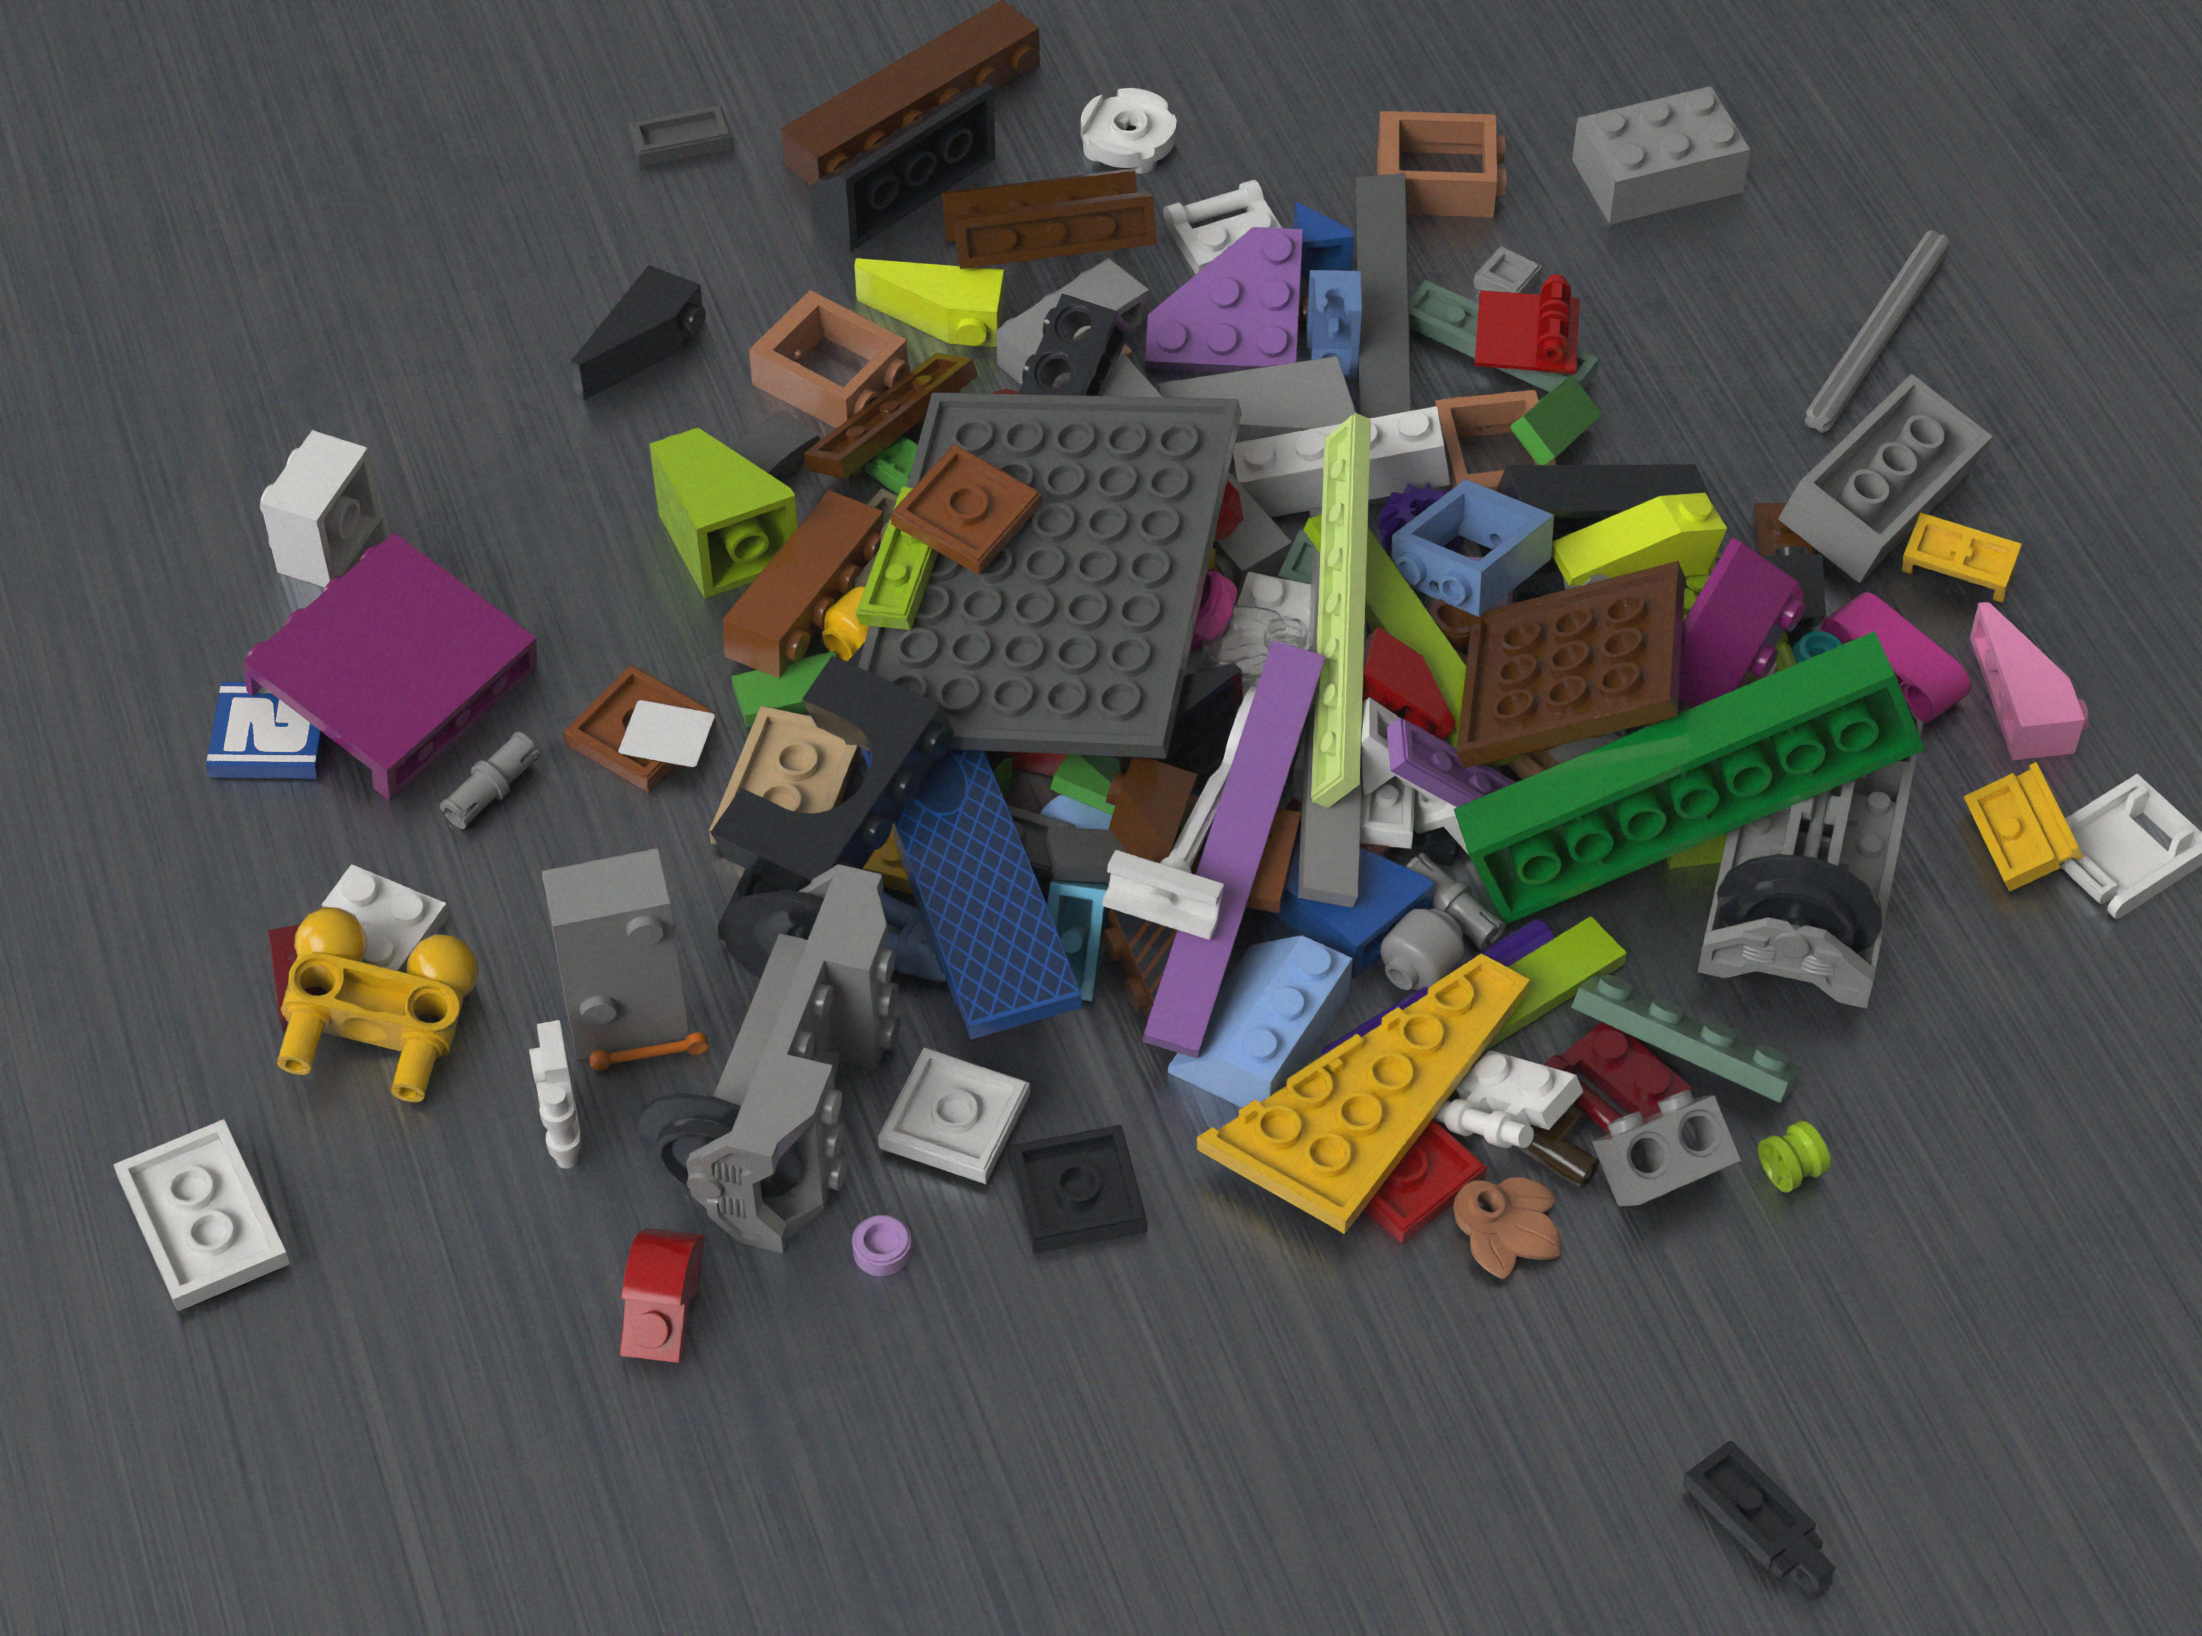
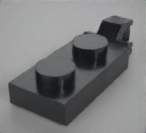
M1728 1441L1685 1473L1683 1486L1767 1570L1771 1569L1772 1573L1780 1579L1789 1574L1791 1580L1813 1599L1832 1584L1833 1572L1836 1567L1819 1551L1822 1548L1823 1541L1815 1532L1816 1523L1733 1441Z

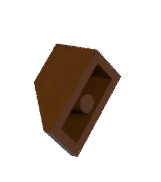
M1132 757L1126 774L1115 772L1105 802L1115 806L1109 829L1128 854L1159 864L1164 858L1169 857L1185 815L1197 774L1142 757Z

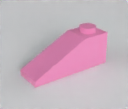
M1978 603L1970 640L2012 761L2075 754L2081 732L2086 731L2088 727V710L2085 701L2077 699L2071 679L1991 603Z

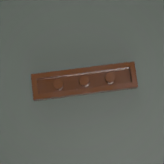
M936 352L804 453V457L809 471L831 475L838 479L848 478L860 472L862 465L879 452L891 448L895 444V440L910 428L925 421L932 393H960L963 387L978 377L973 359Z

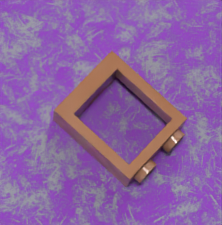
M1380 111L1377 175L1405 173L1407 215L1494 217L1496 198H1504L1506 189V168H1497V164H1504L1505 135L1496 134V114ZM1399 152L1482 155V173L1399 170Z
M809 290L749 349L752 385L834 428H838L910 372L907 339L812 290ZM823 338L869 360L844 387L798 364Z
M1536 390L1435 400L1450 485L1445 486L1446 489L1450 488L1451 491L1467 479L1496 491L1504 470L1467 474L1458 438L1512 432L1510 426L1539 401ZM1555 458L1546 465H1557Z

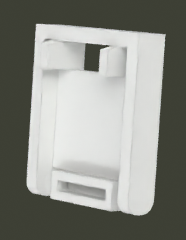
M2135 774L2065 818L2084 857L2077 861L2073 857L2059 865L2100 905L2111 900L2107 912L2115 919L2123 917L2202 866V832L2138 774ZM2142 813L2151 819L2172 839L2169 850L2167 851L2133 819Z

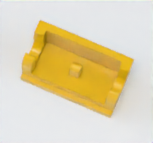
M1920 512L1903 555L1902 572L1912 575L1915 565L1993 589L1995 590L1993 600L2004 603L2009 583H2012L2016 572L2022 544Z

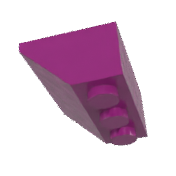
M1734 538L1729 542L1683 621L1678 711L1681 710V713L1753 683L1757 677L1765 678L1777 659L1778 650L1775 649V646L1785 630L1791 632L1797 626L1805 610V602L1802 601L1804 594L1799 583Z

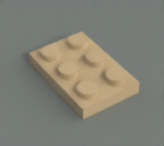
M760 706L709 832L714 828L740 788L798 813H819L839 806L861 753V747L846 745L844 739L818 728L811 716ZM710 833L711 844L717 845L716 841Z

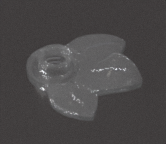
M1234 605L1232 621L1236 631L1216 638L1213 641L1209 640L1203 643L1204 651L1215 662L1222 665L1235 663L1242 669V678L1254 679L1261 676L1272 640L1308 651L1312 649L1313 640L1305 623L1300 619L1281 616L1277 611L1269 608Z

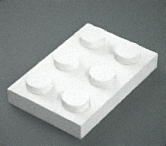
M224 1119L113 1164L118 1180L177 1312L290 1264L286 1250Z

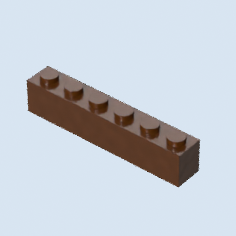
M1004 0L998 1L781 128L784 164L811 186L822 176L830 174L852 160L859 153L873 147L897 129L908 125L927 113L932 107L938 106L955 94L986 82L992 85L994 91H996L1001 86L1021 74L1029 72L1033 67L1040 64L1039 27Z

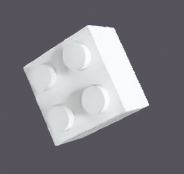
M312 430L300 448H295L291 452L285 469L275 483L266 487L261 497L260 510L264 516L269 536V546L272 549L278 573L324 588L333 578L337 576L342 577L382 519L367 447Z

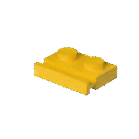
M2037 762L2030 764V770L2018 776H2015L2014 773L2009 774L1963 796L2009 892L2060 869L2059 864L2073 857L2077 861L2084 857Z

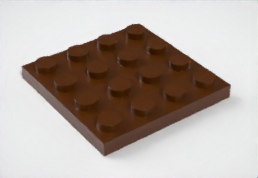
M1679 561L1487 610L1480 617L1472 615L1456 749L1464 769L1485 763L1494 764L1505 758L1538 750L1547 751L1558 745L1591 737L1599 738L1611 732L1644 724L1652 725L1664 719L1676 717L1678 714L1685 575Z

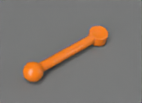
M696 1032L688 1035L682 1041L613 1053H609L604 1049H598L590 1055L589 1063L594 1070L605 1071L611 1064L687 1051L689 1054L699 1055L709 1049V1043L706 1034Z

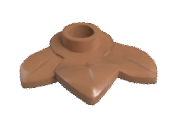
M1511 1177L1498 1185L1488 1181L1476 1180L1465 1184L1457 1193L1454 1200L1455 1220L1460 1229L1470 1236L1471 1253L1475 1260L1493 1275L1503 1280L1506 1279L1516 1263V1256L1536 1260L1557 1259L1562 1252L1558 1229L1550 1217L1545 1214L1554 1204L1556 1197L1541 1183L1523 1177ZM1478 1202L1486 1205L1491 1212L1482 1210Z

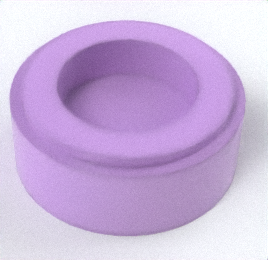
M876 1215L865 1219L857 1226L852 1236L854 1260L860 1269L874 1276H889L901 1271L908 1264L912 1254L911 1234L908 1227L901 1220L889 1215Z

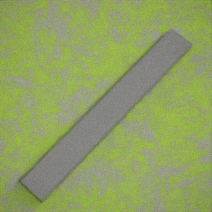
M1313 546L1309 651L1317 653L1320 553L1315 546ZM1365 619V628H1364V639L1366 638V635H1367V621H1366V619ZM1314 692L1305 721L1298 898L1353 908L1358 898L1362 726L1360 785L1329 808L1313 803L1311 787Z

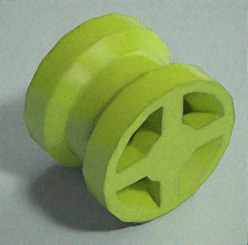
M1800 1120L1787 1128L1786 1135L1782 1137L1771 1135L1760 1141L1758 1145L1759 1159L1767 1177L1775 1187L1785 1193L1801 1186L1804 1177L1817 1178L1828 1172L1831 1167L1830 1154L1824 1140L1818 1131L1807 1121Z

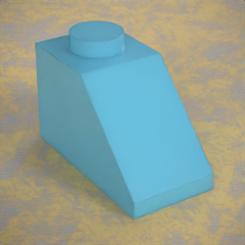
M1053 879L1050 882L1047 908L1081 993V1000L1093 1001L1105 950L1102 930L1106 929L1110 908L1102 906V902L1109 883L1058 881Z

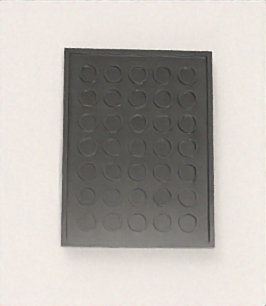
M932 393L907 487L914 488L955 443L1042 493V505L980 575L938 552L912 629L904 630L869 626L858 667L940 703L954 730L948 749L1167 759L1241 417L1238 399ZM844 740L846 745H855L847 740Z

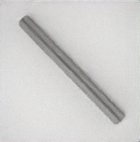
M1930 230L1925 233L1807 409L1805 423L1809 428H1815L1820 433L1830 430L1947 254V246L1950 240L1946 234H1939L1936 230Z

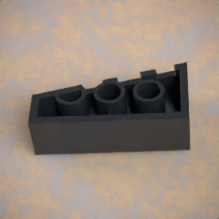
M1696 464L1507 465L1496 489V492L1553 514L1552 542L1659 496L1706 493L1713 504ZM1478 544L1482 557L1493 550ZM1552 555L1551 560L1539 568L1535 575L1556 572L1557 564Z

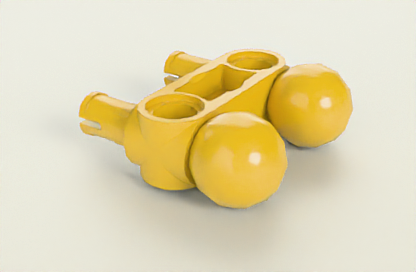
M322 907L308 914L295 933L294 947L298 957L289 971L288 986L281 1006L282 1015L289 1023L277 1064L279 1068L292 1074L307 1075L311 1070L321 1034H331L401 1051L391 1093L404 1101H423L435 1059L447 1055L450 1051L451 1044L455 1039L463 999L472 991L478 980L479 965L476 955L467 942L453 935L435 934L419 942L413 949L407 960L406 973L361 962L367 952L368 938L355 914L340 907ZM320 987L328 993L314 996L307 993L305 989ZM432 1014L441 1021L425 1023L419 1020L417 1016Z

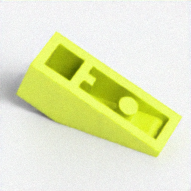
M856 258L854 267L858 302L948 344L997 347L996 330L1002 326L1005 308L1004 269L978 267L960 269L959 266Z
M1706 493L1659 496L1553 541L1551 555L1569 586L1583 585L1591 576L1596 574L1614 578L1679 561L1685 576L1707 575L1727 531V527Z

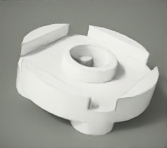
M1138 88L1117 89V97H1110L1103 100V94L1093 98L1085 106L1081 115V138L1084 155L1092 161H1099L1109 166L1134 168L1136 173H1148L1156 167V161L1164 158L1175 144L1177 124L1175 114L1172 115L1168 111V103L1161 96L1147 90ZM1129 125L1136 127V130L1126 131L1125 129Z

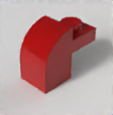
M645 1228L636 1235L628 1256L621 1299H625L619 1356L675 1363L683 1360L689 1301L699 1293L705 1235Z

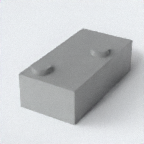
M1911 373L1798 483L1778 520L1858 583H1861L1914 529L1920 512L1928 515L1970 473L1993 436Z
M658 848L541 871L577 1061L590 1058V1055L598 1049H604L609 1053L685 1039L689 1032L671 903Z

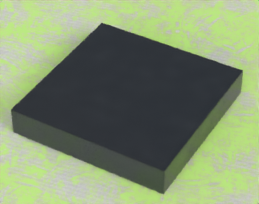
M1122 1124L1008 1146V1157L1032 1254L1148 1231V1220Z

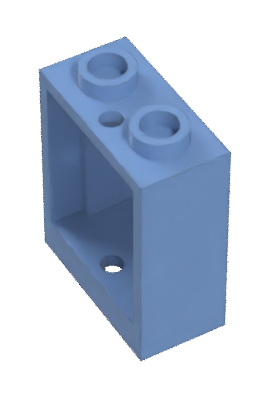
M1465 479L1392 535L1391 560L1412 589L1435 599H1442L1449 605L1480 617L1551 560L1554 515ZM1459 535L1493 550L1479 561H1476L1443 546ZM1434 581L1438 583V588L1435 586Z

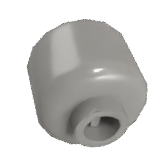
M1413 909L1404 915L1386 935L1381 944L1380 952L1385 964L1387 977L1401 989L1418 991L1423 987L1433 985L1450 974L1462 962L1465 953L1462 940L1463 933L1460 926L1450 915L1439 909Z

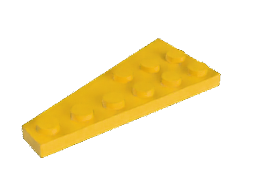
M1482 953L1428 987V994L1404 1010L1397 1007L1382 1017L1381 1025L1362 1037L1358 1034L1354 1035L1286 1079L1285 1087L1262 1102L1255 1099L1241 1108L1238 1117L1218 1130L1212 1127L1197 1137V1150L1345 1234L1529 993L1530 979Z

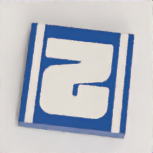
M221 682L206 762L208 776L215 778L317 779L324 733L264 687L252 696L246 690V682Z

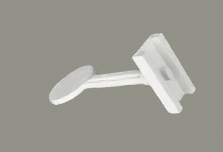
M1256 685L1250 687L1238 710L1222 764L1205 785L1169 857L1164 858L1159 864L1115 850L1108 863L1107 872L1111 873L1109 887L1103 897L1102 906L1198 937L1211 939L1218 923L1224 884L1191 874L1190 868L1211 829L1257 689Z

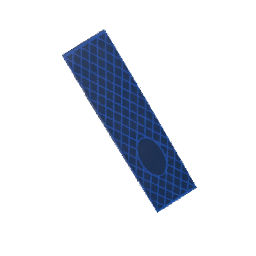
M861 747L870 770L871 753ZM948 749L941 759L935 760L924 776L917 797L913 802L904 806L892 824L891 834L941 975L944 974L955 1006L960 1008L970 1039L1082 1008L1081 993L984 751Z

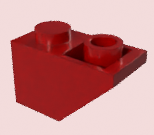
M1380 627L1376 628L1364 639L1362 702L1370 697L1398 717L1443 740L1454 731L1455 720L1423 656Z

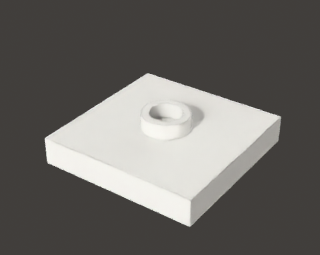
M924 1047L878 1136V1146L880 1149L986 1184L1030 1096V1082Z

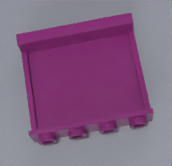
M394 532L380 545L376 544L368 548L362 555L359 563L345 575L333 578L325 586L322 594L305 609L300 608L294 611L286 620L284 627L270 639L260 641L252 647L243 661L246 690L253 696L264 687L372 770L373 789L390 800L537 669V638Z

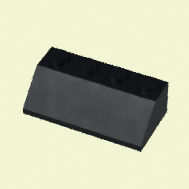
M986 82L955 94L938 106L932 107L927 113L908 125L897 129L873 147L859 153L852 160L830 174L822 176L810 186L812 222L851 252L940 195L941 192H945L995 160L994 87Z

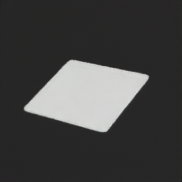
M639 700L618 751L624 755L695 767L697 766L715 715L709 712Z

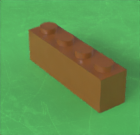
M828 490L723 618L724 657L777 678H781L792 661L799 662L806 654L810 640L820 628L824 629V618L827 610L854 588V579L879 550L884 511Z

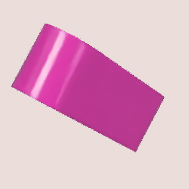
M1865 592L1825 618L1821 624V631L1834 635L1842 645L1875 631L1896 675L1905 700L1915 715L1925 724L1931 722L1962 700L1971 690L1968 674L1957 660L1872 593Z

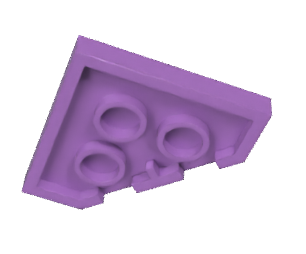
M1252 227L1150 312L1147 320L1145 369L1230 373L1296 363L1303 229Z

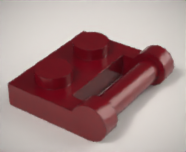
M1604 1022L1597 1025L1563 1054L1554 1055L1544 1063V1066L1575 1075L1580 1072L1628 1114L1640 1112L1643 1119L1661 1112L1658 1106L1659 1101L1674 1094L1692 1090V1086L1632 1036ZM1578 1079L1583 1093L1573 1104L1585 1112L1606 1133L1610 1134L1607 1124L1623 1116Z

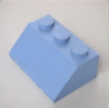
M1303 935L1250 945L1218 992L1198 1058L1177 1053L1168 1066V1073L1241 1108L1255 1099L1262 1102L1285 1087L1287 1078L1303 1069L1349 999L1352 958Z

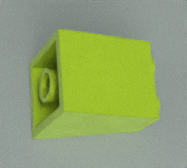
M700 428L671 435L665 439L650 443L658 514L704 599L754 582L798 528L796 500L792 489Z

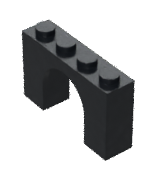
M831 656L802 700L818 728L860 746L871 753V766L863 785L843 804L819 813L794 812L740 788L710 832L727 860L797 892L810 885L814 878L838 864L863 869L873 852L880 849L888 840L892 824L904 806L913 802L917 797L922 779L935 760H939L945 755L954 733L940 703L834 656Z

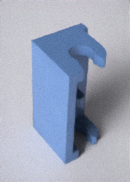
M1310 270L1306 348H1311V360L1337 356L1345 382H1357L1362 316L1361 271Z

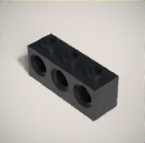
M1062 293L1056 308H1052L1045 317L1043 338L1036 354L1031 355L1025 363L1022 373L1023 383L1018 394L1102 396L1131 331L1130 327L1117 311ZM1091 326L1089 333L1084 338L1073 341L1075 333L1080 328ZM1071 372L1068 381L1064 385L1053 388V383L1059 375Z

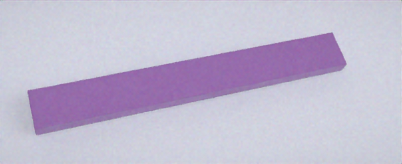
M1272 640L1196 872L1197 876L1224 884L1217 927L1210 940L1177 930L1142 1042L1196 1059L1198 1058L1323 668L1324 655Z

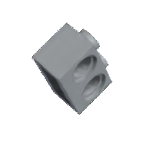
M1691 1090L1674 1094L1658 1102L1661 1112L1645 1119L1642 1118L1640 1112L1618 1118L1607 1124L1610 1134L1592 1141L1618 1207L1641 1205L1741 1161L1715 1095L1693 1098ZM1687 1120L1693 1124L1697 1133L1696 1143L1692 1149L1688 1148L1682 1139V1127ZM1636 1142L1643 1146L1647 1157L1646 1164L1641 1171L1635 1168L1631 1160V1150Z

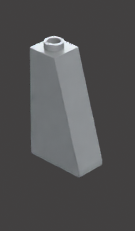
M1337 356L1158 383V392L1162 397L1238 399L1241 417L1235 443L1342 424L1351 415L1356 413Z

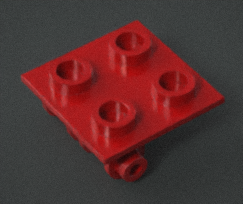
M1558 274L1551 275L1542 284L1540 295L1480 290L1474 366L1576 374L1580 298L1571 297V285L1567 282L1566 278Z

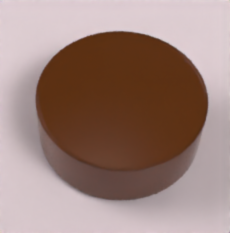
M1442 599L1431 602L1427 607V611L1454 650L1464 649L1469 646L1473 614L1449 605Z

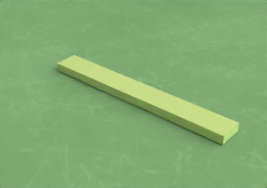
M1357 413L1351 415L1329 434L1324 442L1317 654L1324 655L1325 660L1315 689L1311 798L1313 803L1326 808L1332 806L1360 785L1371 419Z

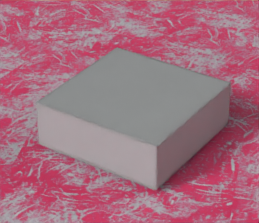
M1500 246L1476 272L1474 287L1484 291L1528 294L1541 279L1543 266Z

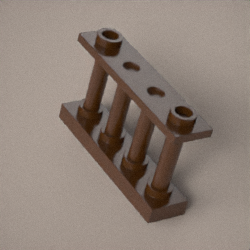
M1134 168L941 192L946 241H956L957 260L960 269L1157 244L1153 195L1150 191L1137 192L1136 171Z

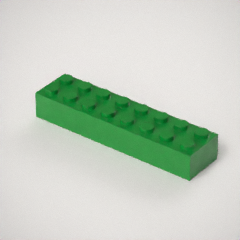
M1874 631L1679 713L1676 717L1665 719L1454 809L1467 852L1505 924H1509L1924 751L1925 748L1896 675Z

